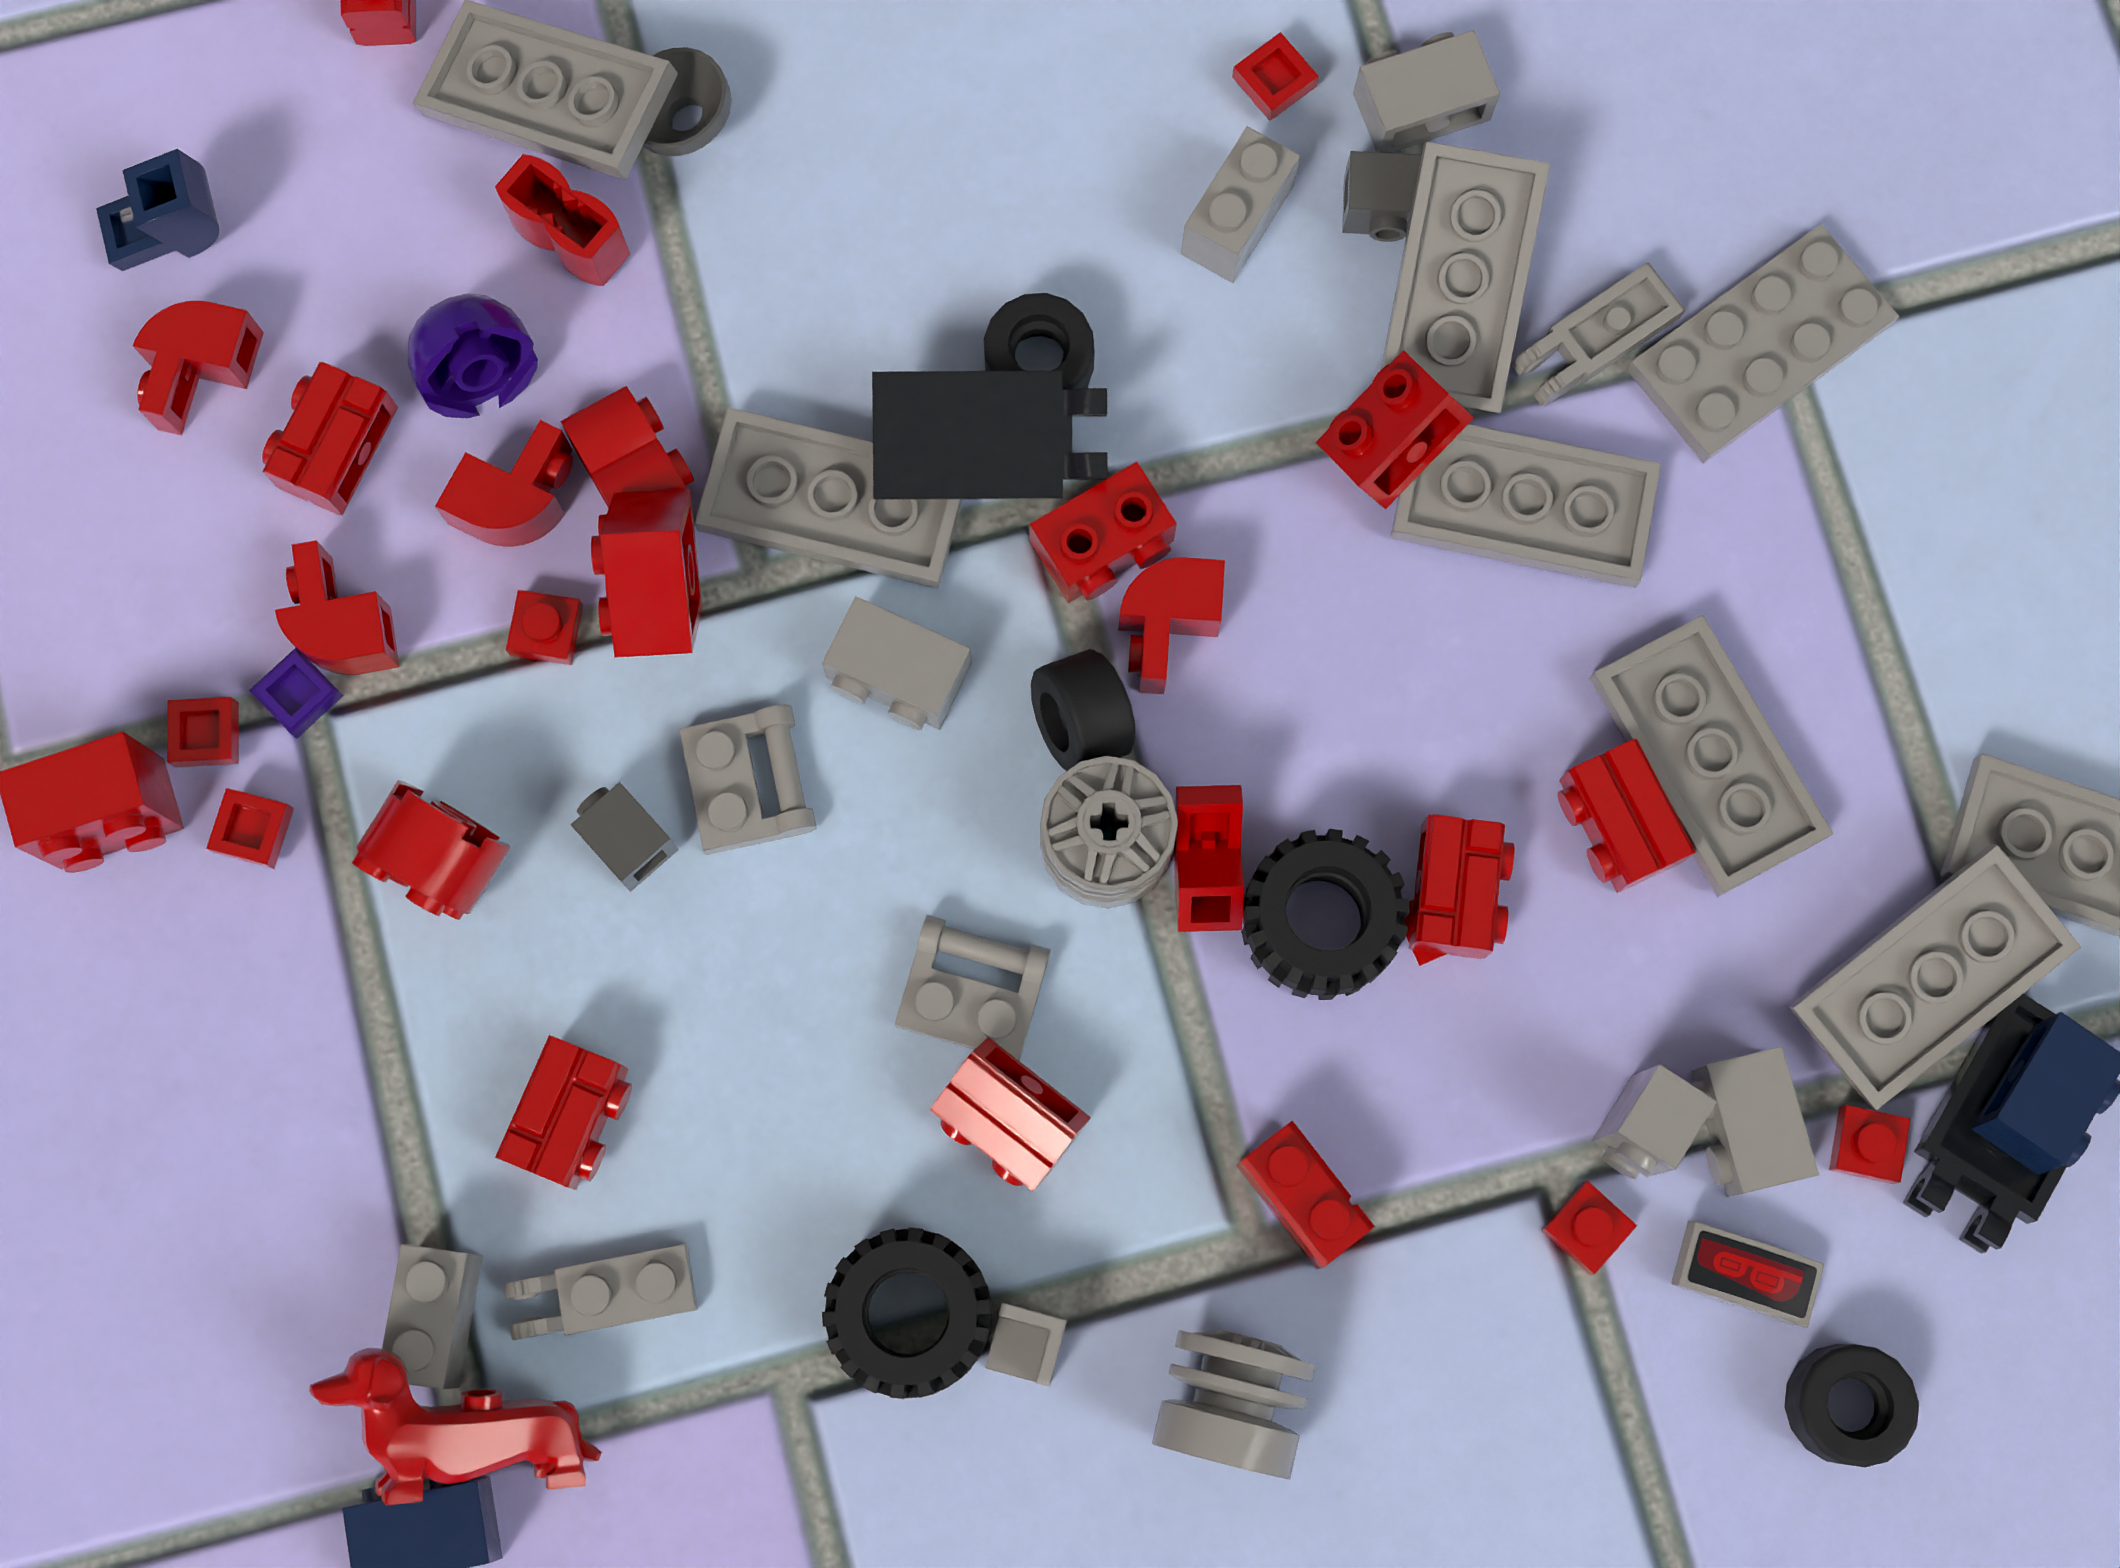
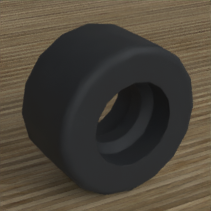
M1049 293L1024 294L1006 302L990 319L983 338L985 371H1027L1022 369L1015 359L1017 345L1030 337L1044 336L1057 341L1063 350L1061 364L1051 370L1062 371L1063 390L1088 388L1094 371L1093 331L1083 312L1067 299Z
M1088 649L1043 665L1033 672L1030 685L1035 718L1051 755L1064 770L1068 771L1081 761L1103 756L1121 758L1132 752L1136 738L1135 720L1131 703L1117 671L1102 653Z
M1835 1344L1815 1349L1796 1365L1786 1385L1784 1407L1792 1432L1806 1450L1826 1462L1866 1468L1888 1462L1907 1447L1917 1428L1919 1400L1913 1380L1898 1360L1876 1347L1857 1344ZM1847 1378L1857 1379L1866 1384L1871 1390L1874 1399V1412L1870 1423L1863 1429L1854 1432L1845 1431L1838 1427L1830 1418L1827 1408L1828 1395L1831 1388L1840 1380Z

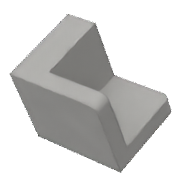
M1002 1303L985 1368L1049 1387L1067 1320Z

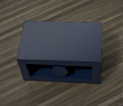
M2062 1012L2035 1024L1971 1129L2037 1175L2061 1166L2071 1167L2080 1159L2090 1144L2092 1136L2086 1132V1129L2095 1114L2105 1112L2120 1094V1080L2117 1079L2120 1074V1051Z
M490 1477L451 1484L428 1479L430 1490L423 1491V1502L385 1505L381 1500V1496L376 1494L375 1487L361 1490L363 1503L342 1508L351 1568H470L502 1559Z

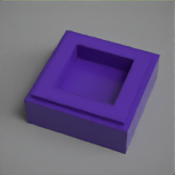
M297 648L292 650L249 690L296 739L344 696Z

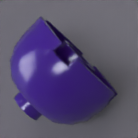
M467 293L449 297L433 305L416 321L408 341V367L414 384L430 410L450 418L467 419L480 416L476 406L497 395L499 408L512 402L529 385L537 370L538 358L533 351L534 343L514 311L497 300L480 294Z

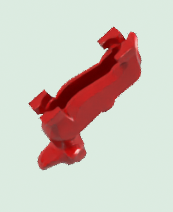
M380 1348L360 1350L350 1356L344 1372L310 1384L309 1392L322 1405L361 1407L363 1444L366 1451L385 1470V1473L375 1481V1492L378 1496H381V1500L385 1505L423 1502V1481L425 1477L445 1484L465 1482L524 1460L534 1464V1476L537 1479L546 1478V1488L548 1490L586 1486L583 1460L588 1462L599 1461L602 1453L593 1444L582 1438L578 1411L568 1401H551L538 1398L502 1401V1391L476 1389L462 1392L461 1404L434 1407L421 1406L412 1397L406 1368L401 1358L390 1350Z

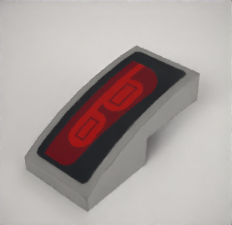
M1688 1221L1671 1284L1725 1304L1741 1306L1791 1325L1808 1328L1824 1264L1735 1233L1695 1221Z

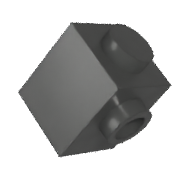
M1350 151L1344 174L1342 233L1369 234L1372 239L1383 242H1393L1405 238L1422 154Z
M620 782L610 791L607 787H602L589 795L577 809L580 817L570 824L630 892L679 850L671 838Z

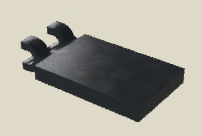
M1062 371L872 372L874 500L1063 499V480H1106L1108 478V452L1072 453V417H1107V388L1063 390Z
M2022 994L1985 1024L1914 1150L1916 1154L1929 1161L1930 1164L1915 1181L1903 1201L1904 1205L1923 1217L1930 1216L1933 1210L1938 1213L1944 1212L1954 1190L1982 1206L1970 1219L1959 1240L1981 1254L1986 1253L1990 1246L1996 1250L2002 1248L2016 1217L2026 1224L2038 1221L2067 1168L2066 1166H2061L2037 1175L1971 1129L2033 1026L2055 1015V1013L2025 994Z

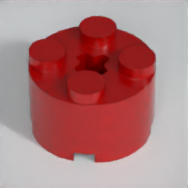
M398 780L356 846L358 853L352 863L363 872L382 882H387L388 879H391L402 886H410L405 897L422 909L436 916H440L443 912L454 919L460 920L464 913H471L511 846L498 841L499 836L443 801L438 803L432 800L431 803H428L420 798L424 792L423 790Z

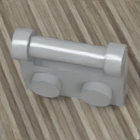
M785 704L769 706L755 713L679 729L702 847L706 855L794 837L816 830L817 826L813 809L806 808L790 732V729L795 726L792 706ZM764 735L766 737L781 810L780 814L769 818L763 817L748 739Z
M927 915L921 929L917 950L895 1021V1027L973 1050L989 1037L1020 1061L1051 949L1033 944L1030 950L946 927L945 919ZM938 951L1022 974L1023 977L1019 991L1014 992L933 969Z

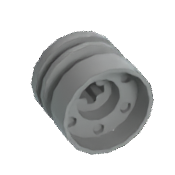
M1103 756L1079 762L1058 777L1044 799L1040 822V847L1046 871L1062 892L1083 905L1110 909L1135 903L1155 889L1169 867L1178 825L1172 795L1155 773L1134 760ZM1102 815H1114L1115 825L1126 827L1117 830L1116 840H1103V833L1100 829H1091V827L1100 825Z
M1219 1329L1194 1333L1178 1330L1175 1347L1203 1354L1204 1356L1200 1370L1170 1364L1168 1374L1196 1387L1193 1401L1162 1400L1152 1444L1217 1463L1290 1480L1300 1435L1291 1429L1273 1422L1274 1409H1306L1308 1398L1279 1391L1282 1375L1312 1382L1316 1365L1301 1361L1281 1345Z

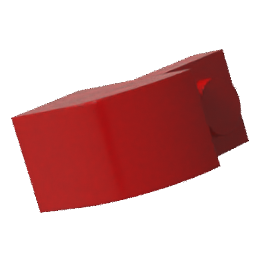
M185 301L171 305L156 313L141 328L133 343L136 351L151 366V370L143 373L138 385L137 400L140 405L138 410L157 430L182 435L199 378L247 389L264 332L247 310L207 301Z
M540 420L510 473L465 452L435 507L448 525L488 544L514 547L534 542L553 530L565 515L556 497L549 492L551 488L559 489L567 479L573 464V456L570 455L573 450L562 430Z
M317 540L292 544L294 566L286 568V582L292 602L294 604L300 603V605L275 610L278 624L287 639L310 661L332 673L360 675L399 668L391 607L376 591L338 598L334 564L331 555Z
M1188 557L1162 560L1142 571L1129 585L1120 608L1118 630L1143 632V636H1130L1128 673L1140 674L1139 693L1164 694L1167 680L1169 634L1218 637L1222 621L1225 560Z
M1241 785L1176 786L1175 811L1178 825L1173 856L1178 932L1242 930L1245 887L1241 857L1242 787Z

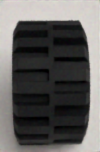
M1314 829L1301 832L1299 838L1292 842L1287 838L1276 845L1273 853L1263 858L1246 889L1243 905L1244 927L1241 933L1244 945L1249 944L1252 955L1250 959L1257 969L1263 967L1270 974L1268 981L1279 988L1283 984L1293 989L1291 995L1304 999L1310 994L1318 995L1319 1000H1333L1336 995L1345 993L1348 996L1358 992L1363 986L1374 981L1392 962L1398 953L1397 950L1400 944L1405 940L1408 926L1404 925L1405 917L1410 912L1409 898H1402L1401 889L1405 883L1400 872L1391 873L1387 867L1391 859L1382 850L1374 854L1366 848L1369 840L1359 835H1356L1353 841L1342 838L1343 830L1329 829L1326 835L1316 836ZM1313 881H1325L1341 887L1353 898L1360 913L1361 925L1356 938L1348 946L1333 951L1320 950L1305 944L1295 935L1287 920L1286 906L1290 895L1298 886Z
M908 1227V1229L898 1230L893 1228L881 1231L879 1235L870 1239L865 1238L855 1245V1249L846 1258L843 1257L835 1267L837 1271L831 1283H827L824 1294L826 1305L825 1312H822L823 1327H826L829 1339L826 1342L831 1354L835 1355L842 1365L840 1368L850 1378H854L861 1383L863 1388L873 1393H880L890 1396V1398L898 1399L921 1398L933 1395L960 1380L972 1369V1366L981 1356L991 1329V1297L982 1272L975 1261L963 1248L949 1238L921 1228ZM901 1273H917L931 1279L943 1292L948 1306L947 1323L940 1338L929 1348L912 1354L898 1353L884 1346L874 1335L869 1321V1306L873 1294L885 1280Z

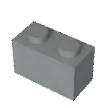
M1474 30L1456 36L1451 32L1440 33L1426 40L1419 48L1400 54L1393 50L1385 51L1371 57L1359 68L1353 95L1376 152L1392 153L1491 121L1500 92Z
M1247 126L1184 225L1181 254L1229 282L1234 283L1294 187L1300 155Z
M855 596L822 665L826 677L833 681L830 688L839 695L860 704H864L867 697L889 706L887 714L908 727L922 730L926 723L940 730L972 665L971 648Z
M1782 1046L1707 1064L1692 1070L1694 1082L1690 1084L1718 1101L1706 1120L1712 1146L1706 1149V1157L1714 1182L1718 1186L1724 1185L1727 1197L1819 1175Z
M1659 1064L1630 1078L1592 1139V1142L1606 1150L1602 1156L1603 1161L1632 1179H1636L1639 1173L1649 1177L1676 1170L1718 1101Z
M401 1244L382 1349L390 1350L401 1358L406 1368L409 1385L436 1389L460 1388L483 1255Z

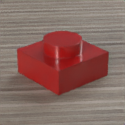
M1281 32L1236 64L1232 74V78L1269 121L1316 88L1319 78L1318 74Z
M518 590L506 651L510 656L572 665L584 605L580 599Z
M232 697L167 700V763L175 768L239 764V702Z
M226 788L206 849L215 854L275 869L294 808L283 802Z
M1850 1105L1840 1106L1829 1171L1889 1184L1901 1183L1910 1118Z
M1585 1181L1567 1199L1541 1231L1589 1275H1595L1638 1225L1589 1181Z

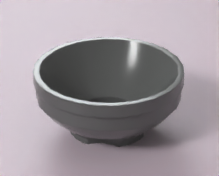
M688 47L671 48L652 55L670 61L678 75L643 147L653 153L664 156H682L703 148L719 134L730 114L732 99L728 81L720 66L711 56L700 50ZM689 105L702 107V117L696 126L685 131L673 129V118L681 108Z

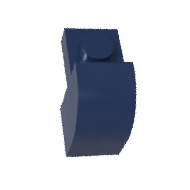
M179 149L169 151L122 170L128 196L96 208L108 263L121 271L174 251H178L184 256L191 258L209 248L219 236L220 230L206 171L199 162Z

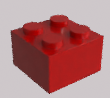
M690 489L614 493L607 514L599 515V535L592 536L593 572L595 575H605L606 597H599L598 602L602 636L612 635L614 658L693 653L703 606Z
M123 731L0 771V795L15 848L59 869H64L68 873L82 872L100 866L104 863L103 855L125 848L129 852H141L156 848L166 842L165 835L184 829L164 758Z

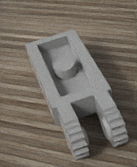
M1645 263L1553 325L1547 336L1522 352L1511 363V367L1518 376H1522L1536 370L1556 351L1561 354L1569 367L1543 382L1534 394L1540 405L1545 406L1568 392L1580 380L1584 384L1680 319L1685 312V308L1650 263Z
M686 1244L554 1269L555 1274L504 1284L506 1299L513 1298L516 1301L530 1299L540 1293L557 1290L561 1316L548 1318L532 1317L519 1320L517 1324L510 1325L512 1340L564 1331V1335H573L698 1310L688 1246Z

